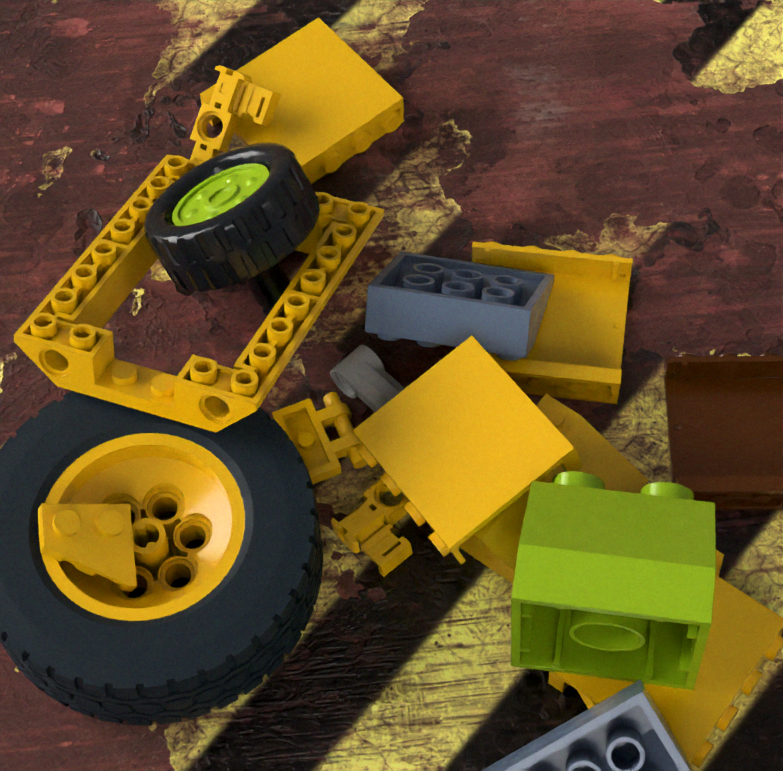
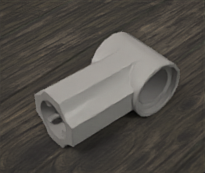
M363 344L358 346L330 371L334 383L345 395L352 399L360 398L374 412L405 389L385 371L379 357Z

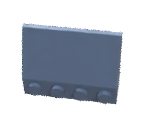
M401 251L368 285L365 332L377 334L378 338L387 341H396L401 338L416 340L418 345L424 347H438L440 345L458 347L472 335L487 352L496 353V356L500 359L513 361L526 358L534 346L554 283V275Z
M640 679L481 771H693L663 715Z

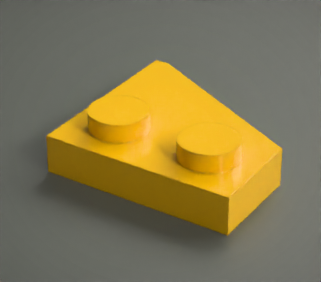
M41 503L38 508L40 553L60 562H70L77 570L94 576L97 573L120 584L118 588L125 592H132L136 588L130 504Z

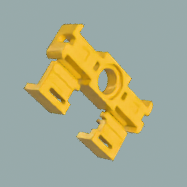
M221 65L216 66L214 69L220 71V75L209 104L202 102L190 139L196 141L190 160L203 163L221 154L219 151L227 152L239 117H244L245 113L254 117L253 122L269 127L281 94L252 84V79L248 75ZM213 117H219L223 124L222 132L219 136L211 138L207 132V124Z
M379 480L363 493L364 503L340 522L333 517L331 524L335 536L353 553L361 552V547V550L378 566L379 573L385 577L411 556L413 552L411 543L404 536L398 539L391 532L394 530L393 525L408 514L403 506L409 501L403 496L400 503L389 506L383 504L380 501L381 497L389 490Z

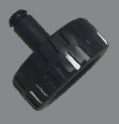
M256 143L219 154L178 178L151 205L145 217L144 232L163 268L171 280L179 287L190 291L203 292L227 288L245 281L257 303L263 307V313L268 316L291 282L281 261L291 254L311 233L319 217L320 205L304 169L289 148L278 143Z

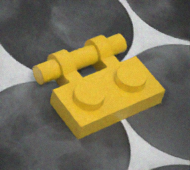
M337 392L326 394L322 399L326 408L318 411L315 410L309 398L271 412L272 418L287 433L303 458L312 484L342 474L341 465L338 460L341 457H349L355 469L367 465L356 450L362 443L352 431L354 430L350 421L352 414L348 405L341 402ZM329 426L335 427L340 438L330 442L324 428Z

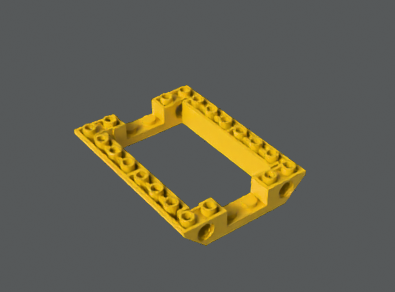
M167 154L13 335L14 342L57 387L216 433L258 410L384 217V209L370 206L364 202H354L334 197L325 192H315L320 205L318 220L311 233L295 249L310 255L237 359L233 369L218 365L215 360L192 354L177 376L115 359L113 332L103 329L158 259L144 232V222L148 210L160 194L173 182L201 164V162L189 160L183 156Z

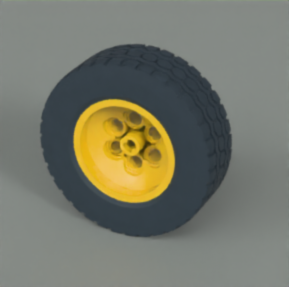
M74 391L63 395L64 399L59 402L54 400L38 411L39 415L36 418L31 416L16 430L17 435L15 438L10 436L0 449V642L18 669L38 689L66 707L69 705L72 710L92 718L96 714L98 719L102 721L122 724L123 720H126L129 725L152 726V721H158L160 725L182 722V717L189 716L191 720L211 713V708L217 706L218 709H221L237 701L239 694L243 692L246 695L263 683V676L265 674L270 676L284 662L285 653L288 655L291 653L301 638L300 630L305 631L313 613V605L316 604L321 585L323 545L316 497L308 469L296 446L275 419L271 420L270 415L261 407L249 416L215 433ZM41 503L130 504L131 522H134L132 524L137 581L136 588H146L145 593L137 598H129L127 596L130 592L119 589V583L97 573L94 576L77 570L70 562H60L40 553L38 508ZM163 513H176L171 519H158ZM193 540L204 541L198 548H186V545ZM178 578L190 579L187 585L183 587H171V584Z

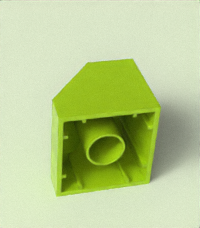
M577 471L558 473L552 478L551 483L532 481L518 545L511 596V666L628 682H637L641 679L643 684L694 690L712 623L716 574L715 503L694 500V493L689 488L670 482L647 484L642 487L640 494L605 490V484L600 478Z

